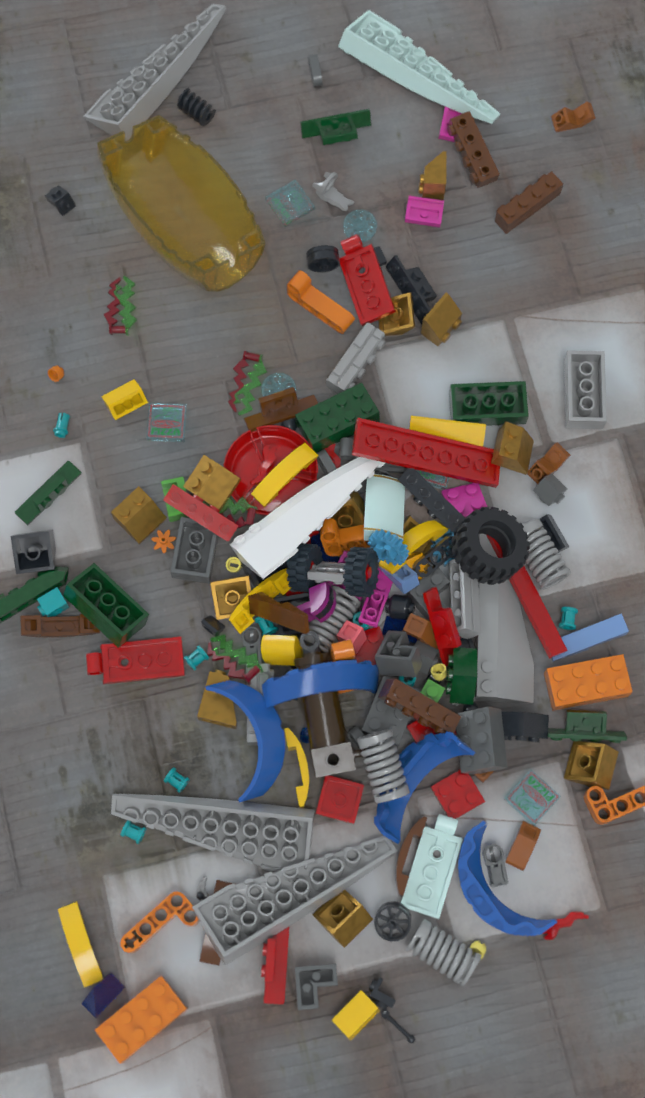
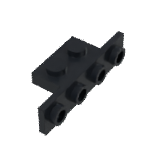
M394 255L386 265V269L402 294L412 293L413 312L419 322L423 324L424 317L431 310L427 302L433 301L437 295L419 267L405 269L398 256Z
M408 468L398 479L415 496L414 501L421 507L425 505L429 509L427 513L433 519L438 518L452 532L465 519L414 468Z

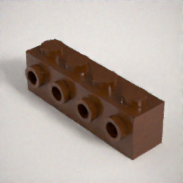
M468 111L451 118L447 130L449 135L454 137L456 150L461 153L465 168L469 169L472 183L476 184L477 188L497 181L500 173L471 112Z
M552 171L547 175L543 174L534 185H528L523 193L520 195L516 194L508 204H503L497 209L495 223L505 234H508L559 196L563 183Z
M395 678L385 681L378 696L386 705L392 708L396 707L401 710L403 715L417 719L419 724L431 727L437 734L446 733V731L454 733L461 718L458 714Z

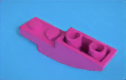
M379 567L376 590H374V594L371 597H366L358 622L376 628L393 584Z

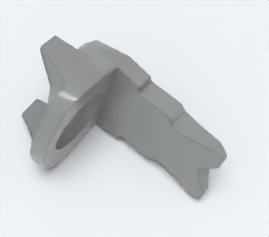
M325 172L324 177L326 180L321 183H313L312 187L316 189V194L322 200L343 211H347L348 206L353 205L354 201L345 198L343 194L333 187L338 174L335 172Z

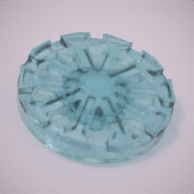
M354 210L345 217L343 229L347 237H351L353 232H355L354 235L360 233L361 241L366 242L375 235L377 221L366 210Z
M284 373L271 374L262 383V396L264 397L294 387L296 391V384L290 376Z

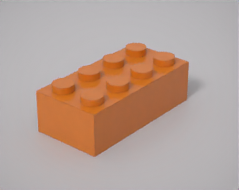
M624 654L547 668L544 672L552 711L629 697L633 692Z
M160 976L96 1028L95 1031L119 1064H123L185 1013L188 1008L166 979Z

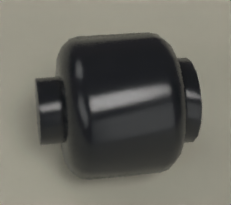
M393 594L391 598L387 599L386 613L389 614L390 618L408 620L410 614H414L415 603H412L410 596Z

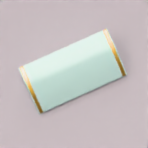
M374 474L370 479L367 478L364 541H369L368 539L375 530L380 531L381 529L385 533L390 531L391 535L396 534L399 537L398 539L403 540L405 486L398 479L380 474Z

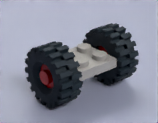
M301 543L297 547L298 551L287 561V581H290L288 585L293 591L309 592L311 587L325 581H333V584H344L346 586L345 591L350 596L371 597L377 587V576L379 575V562L377 561L379 558L373 548L353 547L347 553L346 563L324 562L323 558H321L323 555L322 551H320L321 548L317 544Z

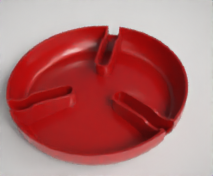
M276 425L256 427V431L251 432L249 430L239 436L230 446L223 466L241 479L231 494L232 498L247 511L248 508L256 509L255 514L267 516L288 499L317 481L318 463L316 458L306 469L303 468L287 483L265 508L251 495L259 483L251 485L250 481L258 476L257 470L263 463L262 450L266 445H270L269 449L274 446L278 447L275 451L276 459L267 469L266 476L302 444L306 443L312 449L310 444L300 434L289 428Z

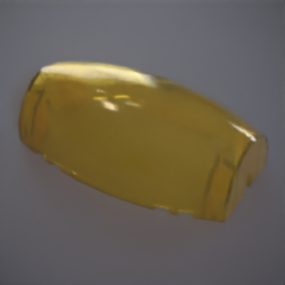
M157 115L133 126L132 136L125 142L124 131L97 142V155L103 174L119 206L141 239L170 268L206 291L219 292L230 288L242 280L255 267L263 254L266 243L260 226L255 222L253 211H250L247 206V200L225 169L200 144H194L188 134H181L177 131V126Z

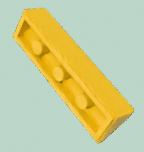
M411 416L409 430L483 447L486 424Z

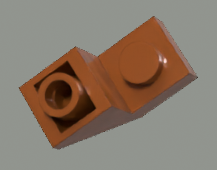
M585 102L574 110L564 107L553 114L551 118L555 131L561 132L581 128L594 120L595 115L591 103Z
M557 442L544 457L534 463L528 470L527 475L539 484L544 477L551 473L554 474L571 455Z
M411 613L403 632L438 650L431 622Z
M523 821L505 863L524 871L538 841L541 829Z

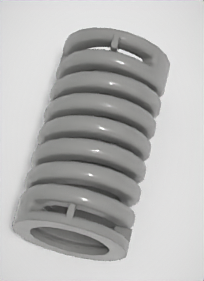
M535 519L524 524L523 531L527 532V541L530 543L526 565L529 566V570L532 572L533 577L536 578L540 589H548L566 579L571 574V571L566 567L565 561L561 560V554H557L558 549L553 548L554 542L550 541L551 537L549 535H546L547 530L543 528L541 520Z
M331 586L336 591L337 600L333 614L322 623L317 619L309 622V631H313L319 636V647L322 653L330 651L331 644L338 642L337 633L346 620L349 621V619L353 618V614L357 612L358 607L361 605L355 596L348 595L344 589L337 586ZM341 595H344V596L348 597V598L351 599L352 601H350V600L344 598V597L341 596ZM311 635L305 636L304 644L308 647L313 646L315 643L314 637Z
M392 729L373 732L357 738L359 748L366 749L361 752L363 757L379 753L363 759L364 764L373 763L365 767L366 771L369 772L386 767L370 772L367 775L369 779H373L370 781L371 786L390 782L372 790V793L375 794V803L391 801L410 793L408 784L405 782L406 777L402 775L404 770L401 768V761L398 760L397 746L393 745L395 739L392 738Z
M425 918L405 950H412L413 956H417L422 951L419 957L421 961H425L428 957L426 964L429 966L435 961L433 969L438 970L441 966V974H445L448 970L447 978L451 979L453 977V982L458 983L461 987L466 984L482 956L479 953L472 954L471 948H466L464 943L459 944L457 939L452 940L451 935L445 936V931H439L437 926L432 927L431 922Z

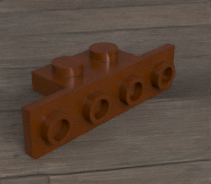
M294 387L258 398L261 412L245 417L244 421L248 430L253 432L257 430L256 427L273 425L294 418L295 414L318 404L314 395L297 400Z

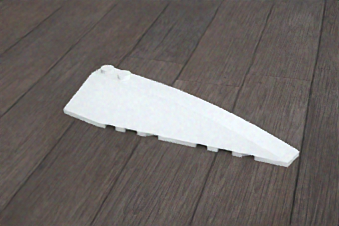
M358 457L337 468L288 499L258 523L251 525L248 531L234 539L230 544L231 548L244 565L264 579L298 551L297 547L301 543L305 544L310 539L309 535L315 530L318 531L323 526V521L330 519L351 498L349 494L353 490L358 491L362 487L361 482L364 479H370L375 474L374 469L382 467L385 463Z

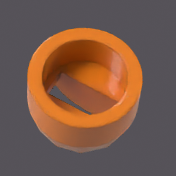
M56 365L48 370V376L54 382H58L64 377V369Z

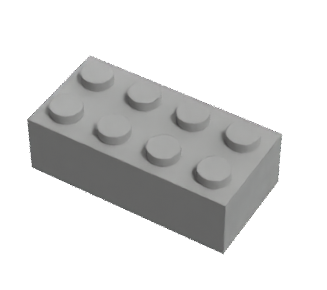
M567 350L564 358L565 426L569 429H603L607 422L605 351Z

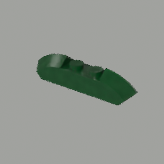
M55 567L53 570L37 572L38 578H31L21 588L12 589L6 597L3 593L0 594V624L38 602V598L56 587L59 589L66 585L69 568Z

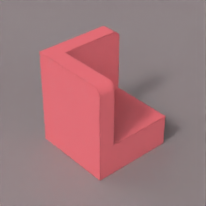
M348 620L345 621L336 635L339 642L351 639L356 654L367 639L363 627Z

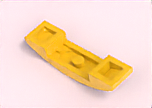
M306 443L302 444L284 458L259 483L251 495L265 508L287 483L303 468L306 469L319 455Z
M435 520L421 523L403 534L402 544L408 546L406 549L409 550L408 555H410L429 539L435 542L448 531V528ZM380 560L379 566L391 574H394L406 564V560L401 565L396 564V566L391 562L387 564L386 560Z
M287 568L261 582L235 608L229 621L239 634L254 622L252 617L255 615L250 614L249 595L262 591L269 597L274 598L279 593L284 595L291 589L288 585L290 581H287Z
M284 728L288 751L296 750L303 786L296 787L299 808H304L309 790L308 764L297 737L289 728Z
M78 902L59 908L58 912L63 930L84 988L103 981L104 978L87 934Z

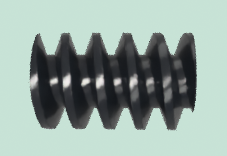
M186 88L178 98V109L183 110L190 118H194V121L199 122L201 126L208 125L214 118L216 110L213 109L211 111V104L206 106L207 101H201L200 96L195 98L196 93H190V89Z

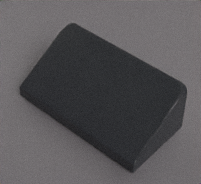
M546 514L540 518L543 528L547 530L546 535H549L551 537L550 541L554 542L553 548H557L558 553L569 548L552 515Z

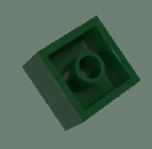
M453 648V654L448 657V666L451 668L447 669L446 680L449 681L446 684V694L449 695V703L473 705L478 677L477 649Z

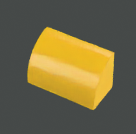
M134 379L101 396L115 420L148 403L141 387Z
M263 635L261 654L266 664L295 666L294 659L302 657V648L297 636Z
M360 990L332 1021L351 1041L380 1010Z

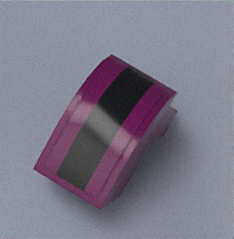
M325 581L309 588L310 601L297 606L298 609L308 614V622L317 619L322 623L333 614L336 608V591Z

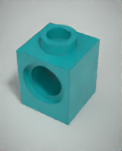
M57 587L37 599L40 604L37 608L42 616L55 617L69 608Z

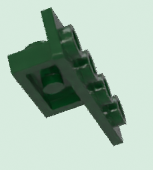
M370 109L301 121L302 139L320 136L323 145H332L338 142L358 139L356 129L371 126Z
M67 461L15 511V514L28 526L38 515L50 507L53 501L62 495L82 472L70 461Z
M567 710L565 729L548 728L547 737L556 741H560L562 738H570L572 741L590 739L592 742L609 740L612 743L627 741V735L624 731H606V711Z

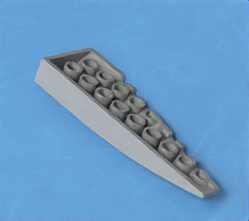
M218 4L209 6L196 17V22L184 27L185 31L179 36L175 34L170 38L172 42L167 46L163 44L142 61V66L131 70V75L127 79H120L116 83V88L113 90L108 89L83 116L84 119L117 139L129 141L188 71L219 23L226 7Z
M479 534V542L482 548L489 555L498 558L487 535ZM509 580L501 584L496 583L495 585H489L487 582L484 584L478 582L480 589L481 633L476 636L478 677L475 701L533 704L534 662L519 598Z
M141 794L112 795V815L134 823L145 824L148 828H156L164 831L167 835L183 838L182 840L212 851L216 850L225 853L224 855L231 858L232 856L244 860L243 862L261 866V869L277 872L284 867L310 859L315 813L313 809L252 802L239 803V801L197 797Z
M378 837L355 847L344 848L340 852L333 854L331 852L318 859H309L284 867L282 870L274 873L269 872L255 879L250 878L236 885H228L194 905L192 909L214 949L226 966L350 887L396 854L397 849L387 837Z

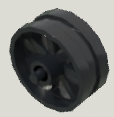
M320 245L306 252L308 269L313 272L332 271L340 265L339 250L334 246Z
M396 901L381 905L377 910L374 920L375 930L378 935L390 942L405 938L410 931L412 923L411 913L408 908ZM391 908L399 909L396 914L392 913ZM387 909L389 917L382 915L380 913L383 910ZM402 912L405 913L407 919H399ZM378 918L385 920L387 922L379 926ZM398 923H408L406 930L404 931ZM388 927L390 934L385 933L382 929ZM397 928L400 934L393 935V930Z

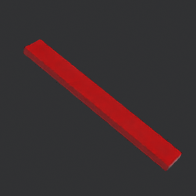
M487 535L497 557L502 558L503 554L500 545L494 538ZM523 566L509 581L550 659L568 650L525 566Z

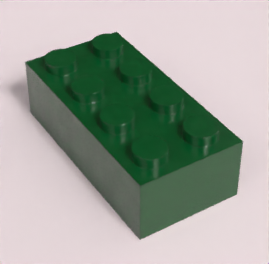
M526 381L450 385V415L453 421L495 426L503 425L505 422L515 425L526 424L528 420Z
M360 383L295 414V418L301 434L310 444L313 451L317 453L334 443L340 442L341 438H348L354 435L358 418L380 422V412L363 383Z
M95 563L66 584L63 597L118 648L146 625L149 613Z

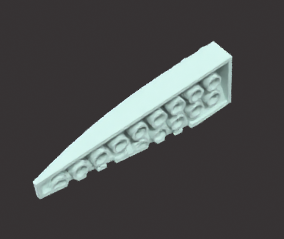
M370 10L366 11L344 30L339 48L402 86L460 113L470 111L472 117L491 124L500 116V113L485 100H479L473 90L468 91L464 88V83L460 79L456 81L452 78L453 74L436 59L427 57L424 49L415 47L412 44V39L408 36L406 38L401 35L402 31Z

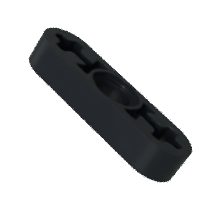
M446 536L414 562L412 570L417 573L418 577L429 576L453 556L452 548H447L453 536ZM435 551L441 553V559L438 562H435L432 558ZM429 561L433 565H427L424 567L425 572H419L420 564L426 565Z

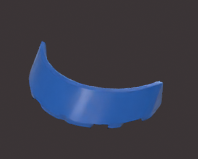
M343 660L311 665L306 669L288 671L284 676L272 677L262 684L266 708L293 699L341 690H366L376 694L379 670L377 664L372 665L371 661L365 660L357 663V660Z
M228 680L205 686L206 690L224 695L236 703L249 718L256 734L258 743L257 767L249 787L238 799L239 803L263 796L281 772L286 751L285 731L282 728V721L274 706L266 708L263 694L245 684Z
M448 731L435 735L433 733L427 734L423 740L418 743L413 742L399 754L398 760L402 763L401 768L404 770L402 775L406 777L405 782L408 784L410 793L391 801L378 803L374 824L381 834L398 844L401 841V823L405 808L412 793L422 779L442 762L461 755L473 756L476 752L454 733Z
M483 820L467 832L458 859L460 885L467 902L473 906L474 912L483 921L502 932L519 936L541 935L558 922L557 919L540 920L520 915L500 902L489 888L482 871L480 859L481 842L488 825Z

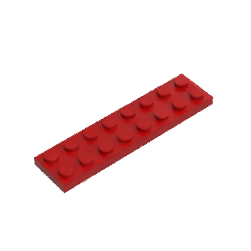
M362 418L356 420L352 455L406 468H414L415 470L496 488L499 485L500 466L491 463L494 449Z

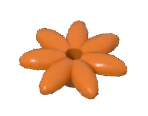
M158 530V537L151 538L153 542L157 543L154 546V550L161 547L162 553L165 554L167 547L174 549L173 544L170 542L175 541L176 537H169L170 530H167L164 535Z

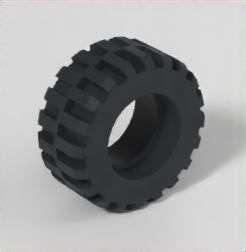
M482 507L480 510H474L455 529L451 542L454 545L452 547V554L456 555V563L460 564V569L463 573L469 574V578L473 580L478 579V582L482 584L486 582L489 585L501 584L509 580L524 566L529 556L530 543L527 541V532L523 531L524 526L516 521L517 518L514 515L510 516L507 511L503 509L499 511V508L491 507L490 509L489 507ZM478 534H486L494 538L501 547L503 557L496 558L489 555L480 545Z

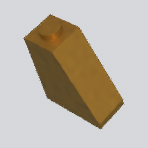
M220 670L210 671L206 686L228 681L229 677L226 675V672ZM205 688L197 715L198 720L237 729L233 701L224 695L206 690Z

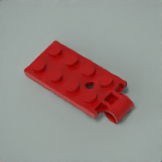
M358 234L341 241V246L346 255L339 258L340 265L360 324L364 326L366 323L375 322L395 313L396 310L373 245L370 244L363 247ZM365 268V272L361 274L359 272L360 269Z
M182 637L125 642L119 648L114 643L101 644L100 649L102 653L86 654L87 674H103V684L185 676ZM127 659L129 661L128 665H121L122 660Z

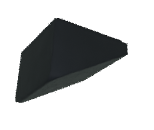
M211 615L201 621L202 627L214 637H218L225 629V625Z

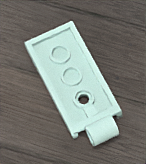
M439 814L434 829L425 825L401 903L408 910L439 919L463 837L454 836L458 823L457 819ZM434 851H439L441 853V856L439 858H435L433 856Z

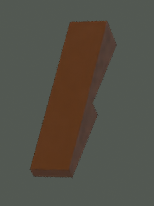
M262 591L248 596L250 614L304 634L310 633L308 614L291 603L285 602L280 604Z

